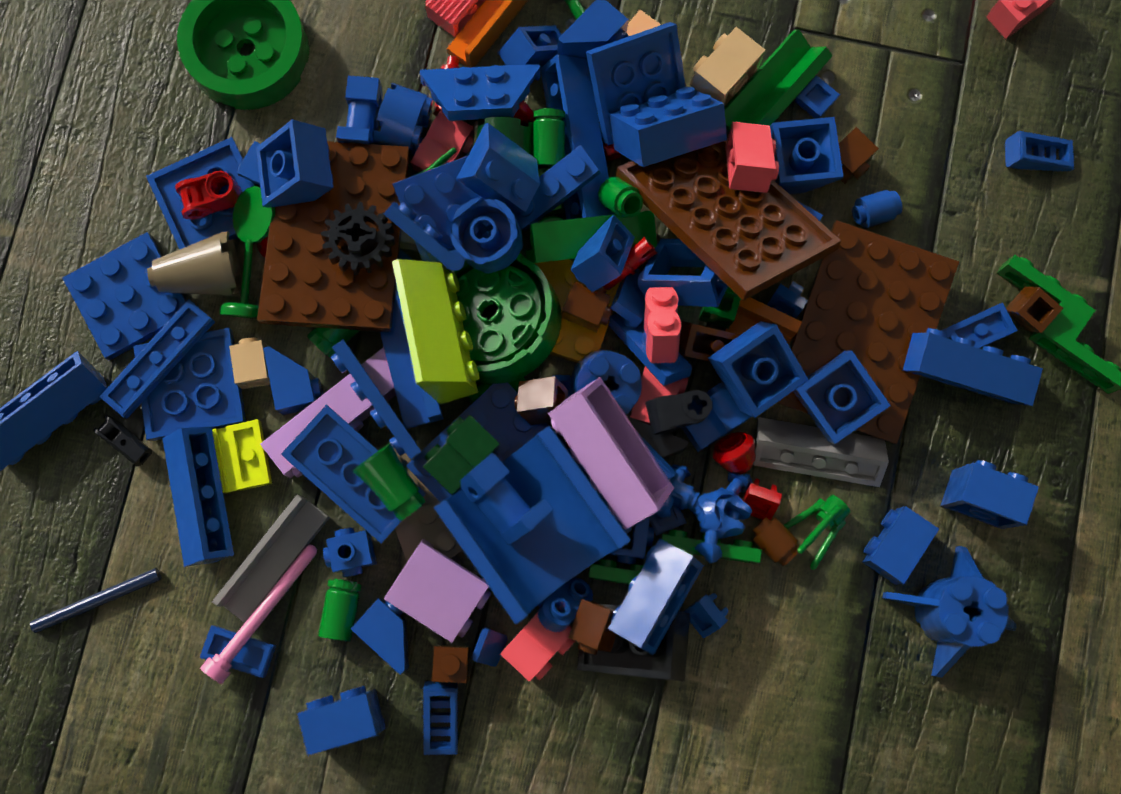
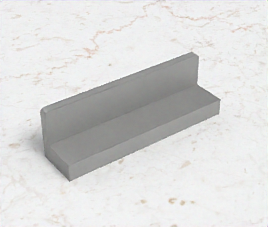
M759 417L757 420L756 459L753 463L754 466L880 487L889 463L885 440L850 433L836 444L827 441L818 427Z
M297 494L213 599L212 603L216 606L225 607L245 623L330 517L309 500Z

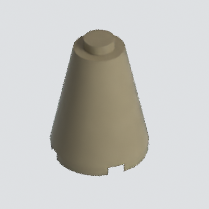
M229 231L218 233L153 260L152 267L147 268L151 287L156 286L159 292L241 295L242 283L236 284L235 276L241 274L233 239L228 240L230 236Z

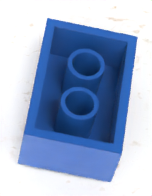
M694 87L679 88L675 94L669 96H653L648 99V102L640 105L627 104L622 106L620 111L609 114L614 150L642 167L727 140L724 103L712 98L709 94H703L695 90Z

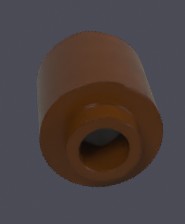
M765 517L752 530L756 534L752 540L774 563L778 561L782 566H785L798 554V539L776 517L771 521Z

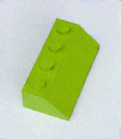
M402 259L392 261L416 384L440 405L478 393L476 381L479 380V372L475 362L471 361L469 350L473 349L469 333L466 330L464 331L463 321L466 320V313L456 292L460 291L457 276L454 272L450 273L441 262Z

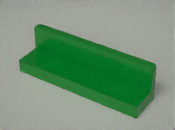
M793 30L725 105L726 129L730 132L732 122L771 126L832 58L833 55L827 46L811 47L800 30Z
M641 211L631 218H622L613 214L635 237L632 247L642 240L643 237H646L654 248L657 247L655 216L651 211ZM613 215L532 223L530 228L533 249L525 250L526 258L533 263L574 259L583 245Z

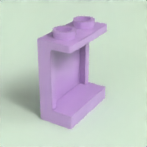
M422 539L385 595L384 600L452 643L457 635L462 638L473 622V620L469 619V616L475 607L481 610L491 592L487 590L489 586L484 579L479 578L434 549V545Z

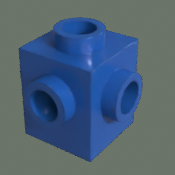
M354 527L334 531L335 537L326 539L327 547L323 548L325 564L327 567L332 568V572H342L343 578L363 574V567L377 564L372 536L366 530L355 532ZM348 548H351V554L347 558L346 551Z

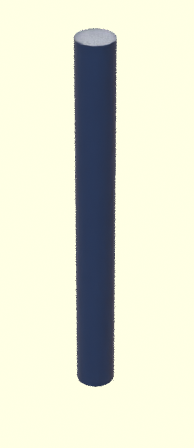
M157 568L149 570L30 622V627L35 634L155 583L162 579L161 574Z

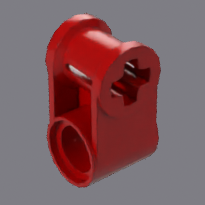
M215 171L197 178L185 179L175 185L176 192L181 195L184 207L181 211L182 216L190 220L200 219L209 214L233 208L242 193L238 183L224 171ZM225 185H229L227 192L219 195L220 189Z

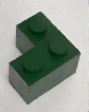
M471 415L465 420L462 417L456 419L446 430L449 435L445 439L446 443L442 447L436 444L424 456V459L427 461L423 466L424 469L452 496L461 488V479L491 453L495 454L500 446V443Z

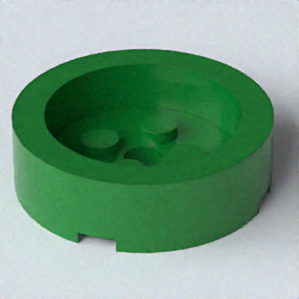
M192 0L179 22L177 47L181 61L200 90L217 103L220 102L234 106L235 109L240 110L264 108L282 100L301 81L300 76L306 62L308 63L309 42L297 10L290 0ZM243 43L254 45L253 53L247 56L241 55L240 49L243 47Z
M520 253L508 267L492 273L479 271L471 267L466 261L460 270H451L450 273H455L460 285V291L456 292L466 313V320L463 321L464 331L466 330L472 340L473 349L469 350L471 361L475 362L479 372V380L476 382L485 384L512 382L528 375L539 367L552 352L559 337L562 323L561 305L558 296L542 270ZM488 306H498L499 309L491 317V320L483 318V312Z

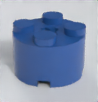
M391 83V88H388L377 117L379 125L382 126L381 131L374 130L373 143L377 145L409 147L410 156L414 155L423 140L421 138L423 127H429L433 110H431L433 98H430L427 94Z
M475 198L463 204L454 215L451 232L452 243L463 259L471 267L479 271L492 273L508 267L514 262L523 248L521 227L510 208L499 200ZM488 231L491 236L486 239L483 234Z
M609 350L591 352L578 361L571 375L573 393L599 377L604 381L609 379L612 381V384L607 388L625 415L628 414L637 403L641 394L642 380L639 368L626 356Z

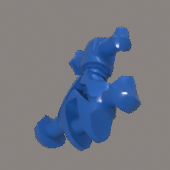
M673 464L671 467L676 471V474L669 481L674 489L656 513L662 519L671 517L670 509L672 505L681 510H684V508L686 510L689 509L699 521L700 532L705 534L704 543H699L694 549L709 564L717 562L722 557L721 548L717 545L718 539L742 534L745 525L739 520L748 519L752 513L751 507L738 496L740 492L744 493L747 491L752 483V478L750 474L729 472L727 480L730 484L726 489L720 487L714 492L699 495L700 493L693 490V486L683 483L685 478L691 475L687 466Z

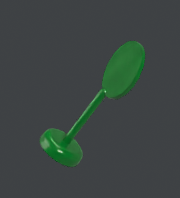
M257 186L247 188L242 192L234 206L233 227L236 235L241 241L245 242L240 303H223L220 307V315L257 319L259 305L248 304L253 245L261 242L268 236L270 223L275 217V207L267 208L262 206L261 189Z

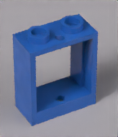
M660 239L655 248L657 254L648 260L643 271L638 276V287L642 291L644 299L649 288L673 287L678 295V306L718 307L728 285L680 239ZM671 266L705 267L701 276L667 275Z

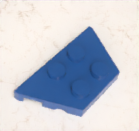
M540 64L420 70L422 85H427L433 100L442 107V112L449 121L477 120L489 117L513 118L519 109V104L530 93V85L533 80H539L541 77Z

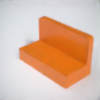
M749 297L744 301L740 300L735 321L725 331L742 334L759 321L777 324L789 345L792 338L797 334L802 321Z

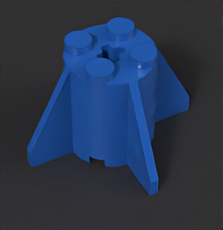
M956 546L950 578H940L931 582L919 592L918 596L883 592L882 599L914 606L916 621L920 623L921 628L925 632L924 634L937 642L931 676L942 678L971 646L981 647L997 642L1004 629L1016 631L1017 624L1008 617L1007 596L1005 592L982 577L967 547Z

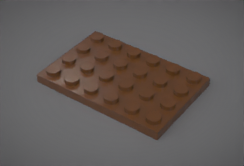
M727 140L645 167L633 161L619 166L616 177L637 188L643 198V204L743 301L835 252L840 246L841 240L774 180L771 181L767 193L729 189L725 149Z
M327 141L331 173L333 175V188L315 201L275 207V217L269 227L257 320L260 324L391 332L396 290V278L392 261L399 259L402 229L387 218V223L392 224L394 233L391 235L395 239V245L388 246L392 253L391 258L382 256L383 267H379L374 263L371 265L372 273L368 274L364 267L360 268L358 275H354L352 267L342 272L339 262L334 265L331 264L328 258L330 254H325L322 247L326 242L323 241L321 232L329 231L325 225V220L334 221L336 219L333 213L335 209L341 214L346 212L345 204H349L352 210L357 209L358 203L362 202L367 211L374 205L378 212L377 215L385 213L393 202L400 205L392 183L406 179L408 176L409 147ZM367 222L369 227L376 228V231H379L375 225ZM337 246L341 252L349 256L347 249H341V246Z
M836 220L831 232L841 240L838 250L821 259L800 320L802 324L794 337L791 350L807 377L842 352L852 350L891 405L855 431L897 444L920 378L919 375L903 371L912 333H926L927 328H937L959 261ZM793 391L777 402L779 405L808 414Z

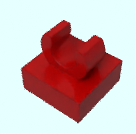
M756 478L749 485L742 500L751 507V516L762 520L767 517L771 521L780 505L782 494L777 492V486L772 484L770 489L759 486L760 479Z

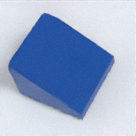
M487 627L483 628L472 654V660L493 667L497 666L501 657L500 653L507 642V636Z

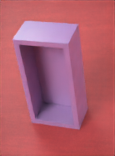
M601 377L569 396L548 414L554 430L558 435L564 437L570 446L572 457L578 464L583 465L590 476L589 479L592 487L596 492L603 495L609 504V511L618 522H621L625 530L660 510L674 487Z

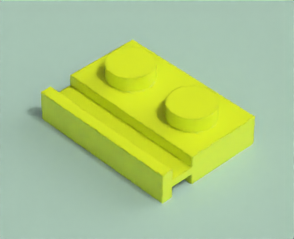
M256 419L229 425L225 428L212 429L224 494L272 484L267 453L260 445L264 441L260 420Z

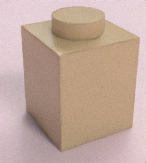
M244 338L239 340V344L229 346L234 381L242 389L270 385L263 348L268 346L262 340H258V338Z

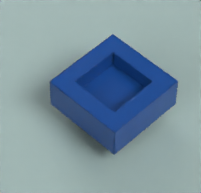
M816 75L799 93L794 102L816 119L821 118L837 101L840 94Z

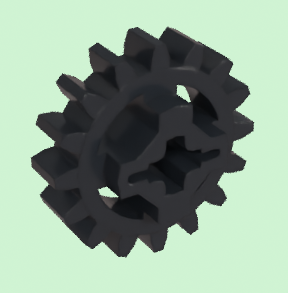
M359 202L357 209L352 210L349 204H345L346 212L341 214L335 209L333 213L336 219L334 221L325 220V225L329 231L321 232L322 239L326 242L322 247L325 254H330L328 258L332 265L339 262L342 272L352 267L354 275H358L360 268L365 267L367 273L370 274L372 273L371 265L375 263L377 266L383 267L381 257L391 258L392 256L391 250L388 247L395 245L394 236L391 235L394 233L392 224L387 223L388 219L384 212L377 215L378 212L374 205L367 211L362 202ZM367 222L375 225L379 231H376V228L369 227ZM337 246H341V249H347L349 256L341 252Z

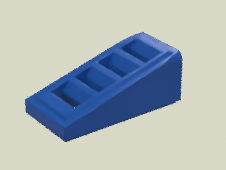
M1018 131L1005 141L1006 167L1027 170L1072 171L1074 169L1073 140ZM1056 149H1059V160H1056Z
M424 682V755L458 754V683ZM431 696H450V698H431ZM431 708H450V713H431ZM450 722L451 727H431V723ZM431 736H451V741H431Z

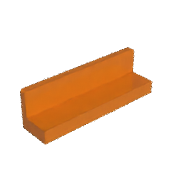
M485 0L447 47V53L450 56L458 57L460 59L459 62L464 66L475 67L528 0Z

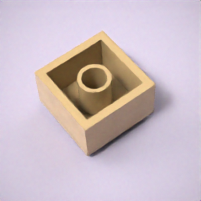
M737 27L729 35L724 33L720 36L713 46V53L709 57L704 55L700 58L693 68L695 75L689 83L695 90L703 94H709L712 98L723 102L724 107L759 69L765 53L763 47Z

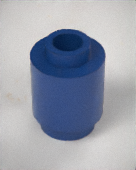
M888 190L857 198L855 206L852 207L854 221L863 228L892 221L897 215L902 213V201L896 191L889 192Z

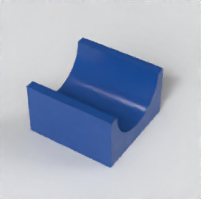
M549 426L502 461L503 465L509 470V473L505 476L506 480L530 508L543 499L553 508L531 531L508 545L500 536L501 533L477 505L469 500L463 490H460L434 507L515 624L527 617L539 603L599 559L620 549L631 541Z

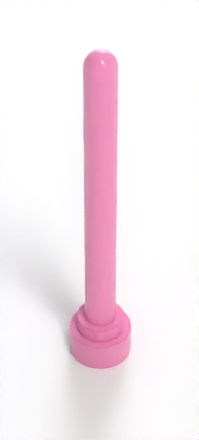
M307 545L220 655L216 653L213 658L209 657L200 668L204 673L216 682L223 684L230 675L231 661L317 554V549L314 545Z

